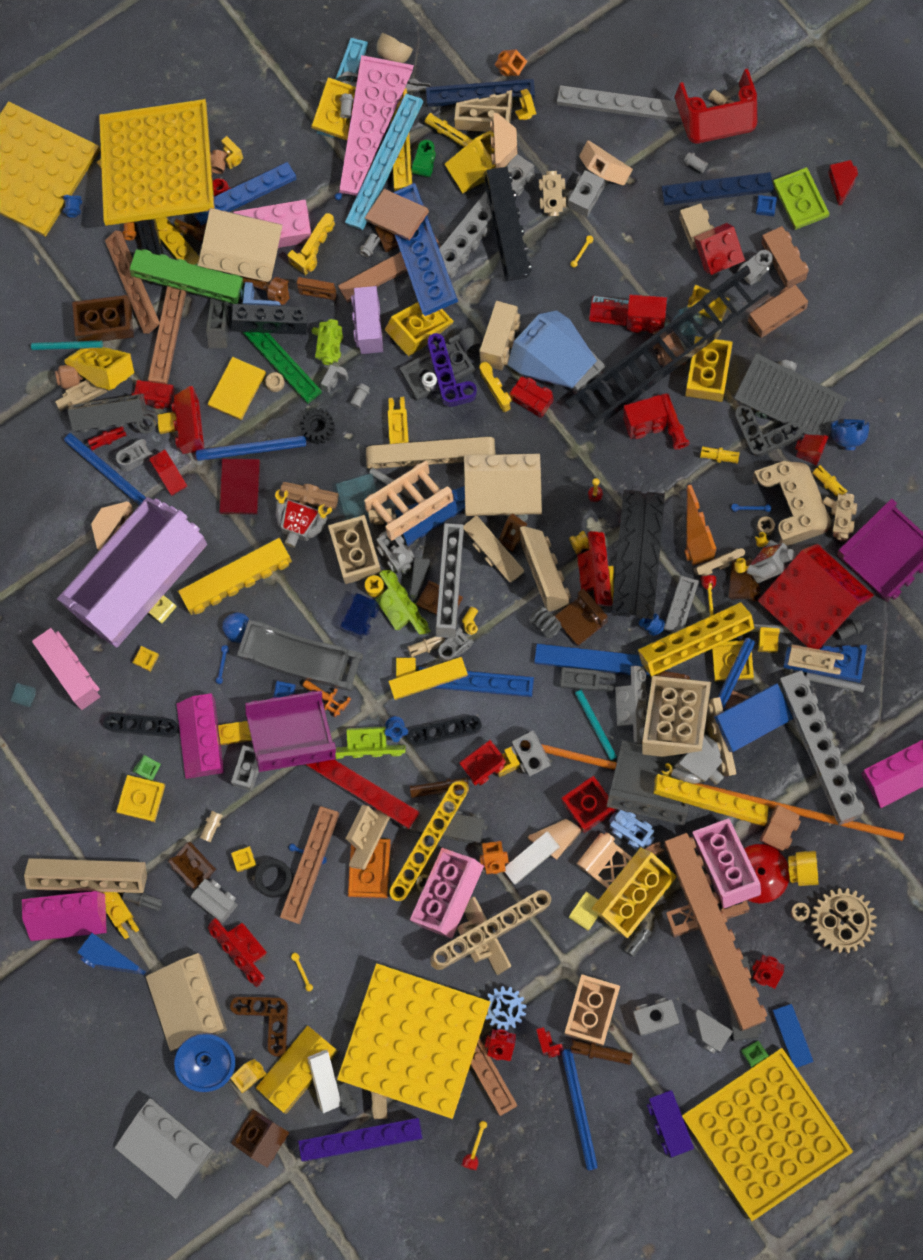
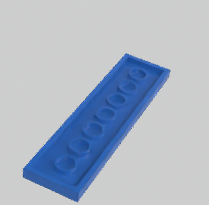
M415 183L393 192L424 206ZM426 215L410 241L395 234L423 315L427 316L459 302L428 215Z

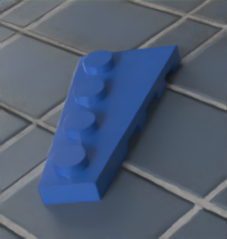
M867 645L836 648L823 646L819 649L844 655L843 660L835 659L834 667L841 669L840 674L788 665L791 647H787L783 668L860 683Z

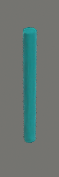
M102 341L31 344L32 350L103 347Z
M583 691L575 692L610 761L615 760L617 755Z

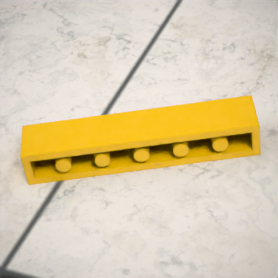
M278 538L184 587L178 592L190 614H200L206 607L219 604L223 598L236 595L240 589L253 586L256 583L255 581L270 577L273 574L272 572L287 568L292 561L282 541Z

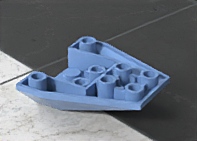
M558 311L538 314L516 338L512 346L508 366L520 375L573 388L597 360L570 319Z

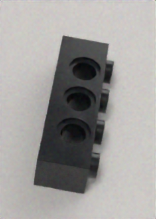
M233 304L232 331L306 335L307 307Z

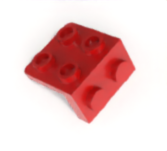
M491 739L459 762L471 778L474 786L477 784L483 785L489 780V775L493 772L495 774L499 773L505 768L504 764L506 763L505 758Z

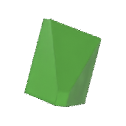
M144 755L132 772L153 781L161 764Z
M759 1040L741 1050L751 1068L769 1057Z

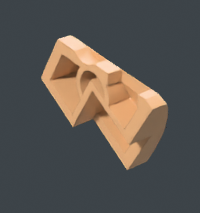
M564 819L529 835L528 839L534 843L544 833L549 832L560 846L550 856L558 860L567 847L581 833V828L568 819Z

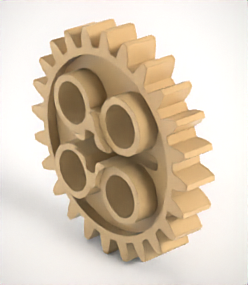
M839 888L837 894L831 890L830 897L826 894L822 896L824 902L818 899L817 904L820 907H813V910L817 912V914L811 915V918L816 920L811 923V926L817 927L813 934L819 933L820 936L817 941L824 940L823 947L828 944L831 945L830 951H833L835 947L838 948V954L842 952V949H845V952L849 954L850 948L857 952V945L864 948L863 940L869 943L871 940L867 935H874L870 928L877 926L871 922L877 918L874 915H870L874 908L868 909L867 906L870 901L863 902L864 895L859 898L856 897L857 891L851 895L848 888L845 893H842V890ZM837 903H844L847 907L846 911H839L836 907ZM829 909L833 910L836 915L831 914ZM853 915L861 916L862 924L854 923ZM846 917V923L841 925V919ZM825 918H832L835 923L834 927H827L824 923ZM850 926L856 928L858 930V933L854 932V930ZM842 930H847L850 933L851 937L849 940H844L841 937Z

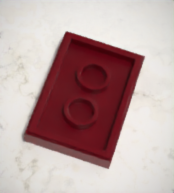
M222 459L220 514L258 515L260 459Z

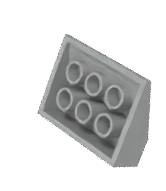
M151 1098L138 1112L115 1147L175 1199L180 1196L215 1151L174 1115Z

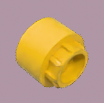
M816 851L796 852V856L788 858L790 882L798 883V886L819 885Z

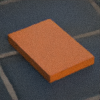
M379 839L364 870L349 868L348 897L388 899L390 839ZM352 844L350 851V861L356 851V848Z

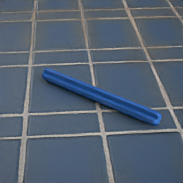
M69 433L64 438V441L139 506L146 499L143 494L73 434Z
M304 436L201 449L196 451V459L201 461L305 447L307 443Z
M565 1049L561 1052L586 1168L590 1171L597 1169L598 1166L574 1057L571 1049Z

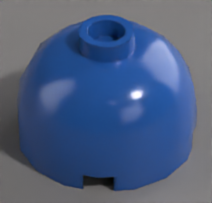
M844 419L843 423L838 424V420L831 423L832 438L839 446H843L844 450H855L856 446L866 442L869 434V422L865 424V420Z

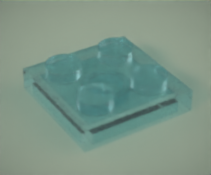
M372 474L336 484L346 520L369 514L365 509L364 500L370 494L377 492Z

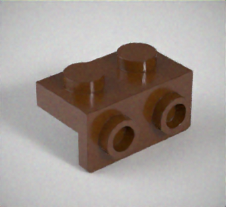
M746 560V566H749L753 560ZM732 561L729 598L732 600L750 599L753 602L758 601V595L760 594L759 583L756 582L752 575L747 574V571L743 573L736 572L734 563L737 561Z
M191 842L186 843L175 857L168 860L172 869L184 878L185 883L193 889L198 888L204 879L208 880L217 870Z

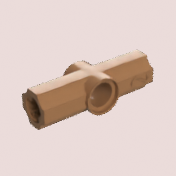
M283 482L281 486V497H284L286 490L288 491V496L285 500L299 502L311 508L319 507L325 504L324 508L331 507L332 510H335L337 507L338 493L321 490L311 484H304L302 486Z

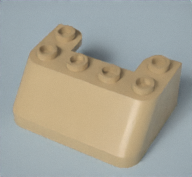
M782 461L754 472L753 484L759 483L764 487L780 484L793 517L782 520L779 524L778 531L781 536L779 544L784 543L786 546L826 533L830 529V516L825 504H823L822 497L807 464Z

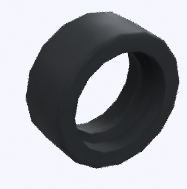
M269 859L258 866L254 881L263 895L270 898H278L290 890L293 883V875L290 868L284 862L278 859ZM271 867L280 868L285 874L283 886L276 890L266 888L262 881L264 872Z

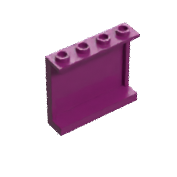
M893 499L888 501L837 553V556L886 602L891 598L895 600L902 593L900 589L904 585L908 587L915 580L913 576L918 572L920 574L923 572V532L896 508L897 503Z
M310 691L304 694H291L286 697H273L268 700H254L250 703H245V714L258 772L336 759L335 742H332L322 702V691Z

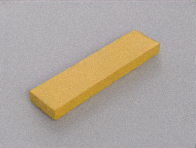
M462 657L390 680L389 684L394 699L397 700L466 677L468 674Z

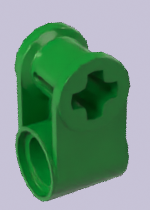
M423 140L419 143L412 165V174L431 177L436 157L432 141Z

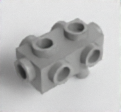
M384 531L376 539L378 552L381 556L386 555L389 560L386 563L392 572L394 570L398 574L409 572L413 568L411 565L414 564V554L410 548L406 549L404 547V540L401 535L391 541L387 536V532ZM389 544L394 545L391 549L387 547Z

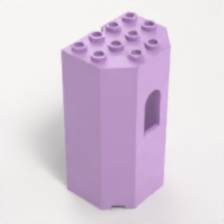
M147 497L57 600L99 637L117 648L202 552L207 543L204 536L198 532L200 529L194 523H189L186 520L187 516L181 510L177 511L174 507H169L166 503H161L156 498L153 500Z

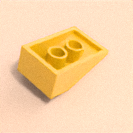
M419 302L393 315L385 331L410 356L428 344L430 335L442 333L454 321L443 309L424 316Z
M110 348L79 349L64 360L65 364L74 367L88 381L106 390L116 388L117 385L134 374L131 354Z

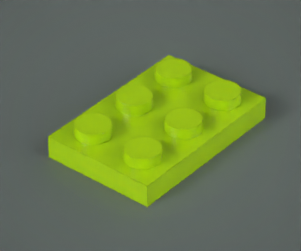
M807 167L773 180V185L795 230L829 217V211Z

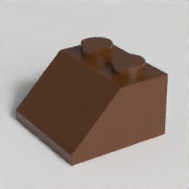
M252 1109L231 1144L268 1168L281 1145L285 1142L289 1132Z

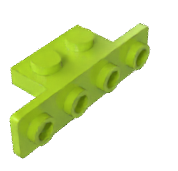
M391 570L381 571L379 574L388 586V589L376 601L395 630H400L411 621L419 634H428L431 630L428 627L427 621L421 617L418 607L410 600L408 592L398 582L397 575Z
M386 727L347 728V747H336V759L344 758V756L361 758L363 755L381 757L383 754L401 756L402 753L406 752V745H387Z

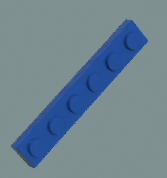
M288 162L215 196V209L230 212L296 180V175ZM209 211L193 213L200 225L207 223Z

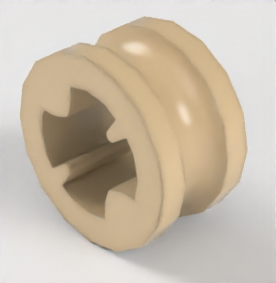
M762 517L757 524L758 532H764L766 536L770 535L775 527L774 520L770 517ZM768 522V523L770 524V525H769L770 529H769V528H766L765 530L762 529V527H763V525H761L762 523H763V524H766V523Z
M797 903L793 906L791 915L794 920L802 922L810 915V909L805 903ZM796 908H798V909L804 908V909H805L804 913H805L806 915H805L804 917H803L802 915H800V916L798 917V916L795 914V913H797V911H795V909H796Z

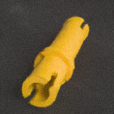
M429 113L425 119V123L436 129L437 133L446 135L463 147L473 141L462 132L450 126L446 120L442 121L432 113Z

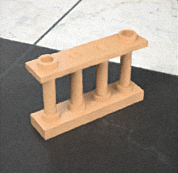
M427 461L417 464L412 470L376 493L370 494L364 500L366 511L369 512V510L375 508L388 524L385 527L387 536L391 541L453 502L452 490L448 486L444 489H439L427 475L430 473ZM422 479L434 495L424 499L412 484ZM405 488L419 504L413 509H408L397 495ZM391 499L403 515L393 519L381 504Z

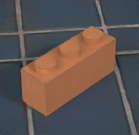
M781 226L762 235L761 244L765 250L772 254V264L785 287H791L806 280L809 269L807 264L800 259L798 248L793 246L790 233Z
M796 285L786 287L780 292V295L769 298L763 306L753 310L749 314L748 322L762 338L807 309L808 300Z

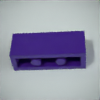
M670 1090L649 1098V1104L646 1105L650 1116L654 1115L657 1123L654 1126L658 1136L662 1134L664 1143H661L665 1155L669 1154L670 1158L693 1150V1143L673 1091Z

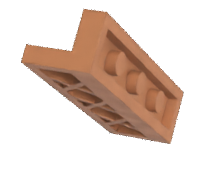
M745 900L742 904L732 905L727 909L722 908L721 911H724L726 918L730 919L748 913L750 908L747 900ZM689 905L666 912L673 938L699 929L695 918L690 915L692 911ZM680 913L686 916L683 924L675 926L672 915Z

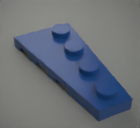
M465 486L452 490L453 502L403 533L407 546L428 534L435 527L444 524L449 518H453L465 510ZM415 503L407 507L408 509H413L419 504ZM399 509L395 510L397 518L403 515Z

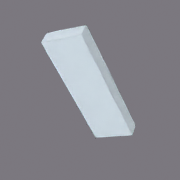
M546 832L505 866V873L514 884H517L559 849L560 846L551 834Z
M324 1050L307 1057L321 1111L325 1113L341 1106L328 1051Z

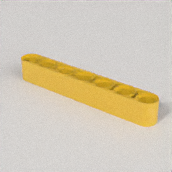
M457 780L449 787L390 889V896L393 900L402 901L410 893L469 791V786L464 780ZM455 785H462L464 793L457 794L454 791ZM445 802H452L454 810L447 811L444 807ZM435 819H442L444 827L437 828L434 824ZM425 836H432L434 844L427 845L424 840ZM415 853H422L424 861H416ZM405 870H412L414 878L408 879L405 876ZM395 887H402L405 892L404 895H397Z

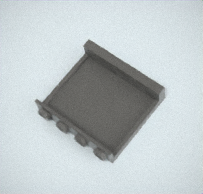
M622 740L607 807L684 825L689 804L654 794L655 777L657 774L663 775L661 771L668 772L670 770L665 767L667 763L671 764L672 768L675 769L674 765L683 755L663 757L643 755L642 745Z

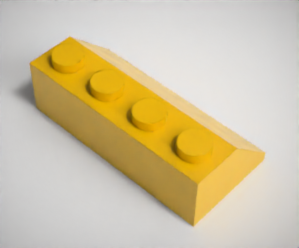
M307 1026L258 1084L256 1089L278 1109L287 1114L313 1083L307 1057L327 1050L330 1060H332L338 1050L310 1026Z

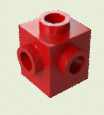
M762 954L760 960L756 959L752 966L753 979L762 986L768 985L775 989L784 973V965L779 963L776 958L772 956L767 957Z
M492 1029L491 1036H487L485 1048H488L487 1056L495 1060L511 1061L516 1034L508 1033L503 1029Z

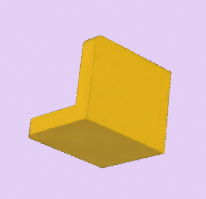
M760 627L758 652H778L779 628Z
M512 747L505 749V753L502 754L506 763L504 764L505 768L497 773L499 777L520 768V763L513 753Z

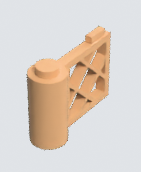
M607 832L605 834L600 833L576 863L579 868L606 888L610 886L607 882L615 880L613 868L625 867L627 865L626 859L628 861L632 859L630 855L614 843L615 838ZM616 851L623 856L624 864L613 865L612 856ZM610 868L612 880H603L598 874L602 869Z

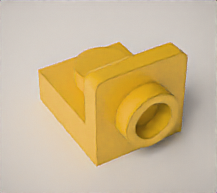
M528 89L520 91L522 97L519 98L522 109L515 111L519 120L530 119L532 115L536 114L531 94Z
M226 136L221 140L223 144L222 150L228 155L226 158L227 167L232 169L241 163L243 155L241 150Z
M293 250L287 255L289 263L305 276L317 266V258L314 254H311L307 260L301 253H295Z
M253 1059L245 1063L230 1079L241 1093H244L259 1079L263 1078L266 1072L263 1070V1066Z

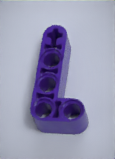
M438 333L430 335L428 338V350L443 404L447 407H454L474 401L477 396L476 385L470 381L456 384L443 336ZM437 341V344H439V351L437 352L435 344H433V342ZM442 358L446 362L439 365L436 363V360ZM449 376L450 381L443 382L441 381V377ZM465 389H471L473 393L471 395H465L463 391ZM448 393H452L455 395V398L448 400L445 396Z

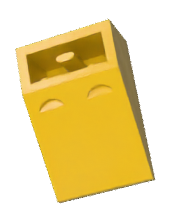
M491 130L475 138L445 163L446 168L462 194L483 183V174L486 170L496 168V165H492V154H495V148H491V137H495Z

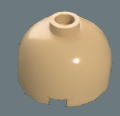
M384 33L381 34L377 42V53L384 60L405 63L413 51L409 46Z

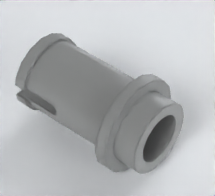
M342 94L340 97V117L351 118V108L354 99L351 94Z
M689 152L684 159L686 166L690 165L700 171V173H703L708 166V163L695 156V153Z
M370 234L365 244L360 247V254L366 258L372 256L373 250L378 242H380V238L375 234Z
M364 384L356 387L357 391L350 401V404L358 409L361 408L366 395L370 394V388Z

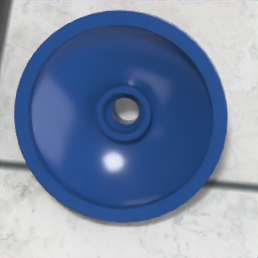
M201 1033L191 1036L180 1045L176 1052L174 1061L175 1072L179 1080L191 1090L198 1092L217 1090L229 1081L234 1072V1052L226 1040L215 1034ZM206 1055L208 1059L202 1060L201 1057Z

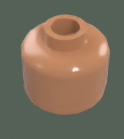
M61 365L58 367V371H55L58 386L61 385L63 389L77 386L80 380H83V376L74 367L69 365Z

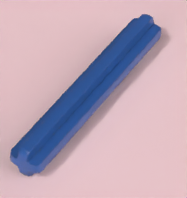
M745 639L718 697L721 699L723 709L755 645V641L752 639Z

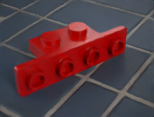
M589 531L587 533L589 550L577 555L581 590L584 588L587 593L594 590L597 605L609 607L613 603L605 534L603 532Z
M214 918L208 926L211 936L217 939L222 949L234 960L235 965L245 973L248 981L254 984L255 987H259L265 977L254 963L267 954L266 950L243 923L227 932L221 923Z

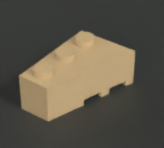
M512 90L506 91L505 94L501 95L493 94L488 98H476L456 103L455 129L488 132L491 130L490 120H494V113H498L510 123L513 101Z

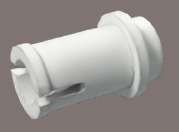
M431 372L425 373L422 377V383L427 391H430V388L434 391L437 378Z

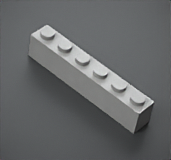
M445 523L436 637L456 638L464 535L463 524Z

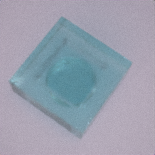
M17 683L11 702L31 708L36 689Z

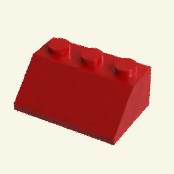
M189 386L174 395V402L172 403L173 414L176 413V420L173 421L174 429L178 431V437L175 438L176 446L180 448L182 454L194 453L197 450L204 449L199 398L194 387Z

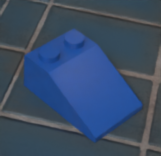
M91 933L78 951L82 955L80 960L92 968L98 966L102 969L140 975L146 973V971L93 933Z

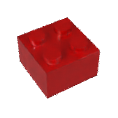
M729 223L722 224L693 237L704 271L710 275L745 261L735 228Z
M629 295L627 330L636 333L649 331L653 334L654 331L663 329L667 297Z
M660 395L624 406L623 420L630 439H640L648 433H659L666 428L667 413Z
M594 776L561 798L562 804L584 834L616 812V809L607 807L609 796Z

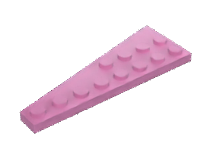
M361 55L339 193L358 195L411 76L414 65Z

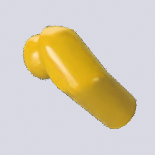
M470 606L462 619L464 630L469 635L475 634L478 630L474 622L478 610Z

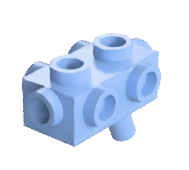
M620 810L618 813L614 812L609 820L611 823L610 828L612 829L611 833L619 839L623 836L629 840L628 845L636 850L640 847L644 848L651 845L655 838L652 836L654 830H652V826L644 820L642 822L635 819L636 815L623 810ZM642 833L643 839H638L636 834Z

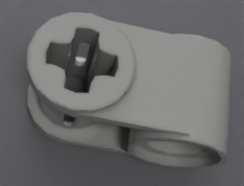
M761 250L738 269L739 271L746 265L749 267L751 273L744 278L749 285L756 283L771 269L772 254L767 250Z
M141 439L120 450L116 455V460L120 469L128 472L141 464L149 462V459L154 454L147 448L145 439ZM123 459H130L127 463H122Z
M461 628L457 629L456 638H448L440 645L438 650L440 661L444 663L458 658L473 645L474 641L472 639L469 640L463 634ZM445 650H450L452 652V654L448 657L444 656L442 653Z

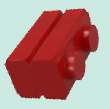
M520 377L510 392L511 400L542 418L553 402L552 391L546 387L541 388L537 386V383L532 378Z

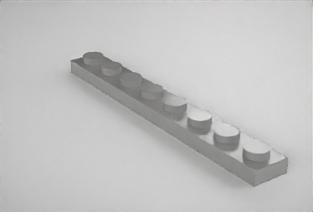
M560 85L557 105L682 122L675 101Z

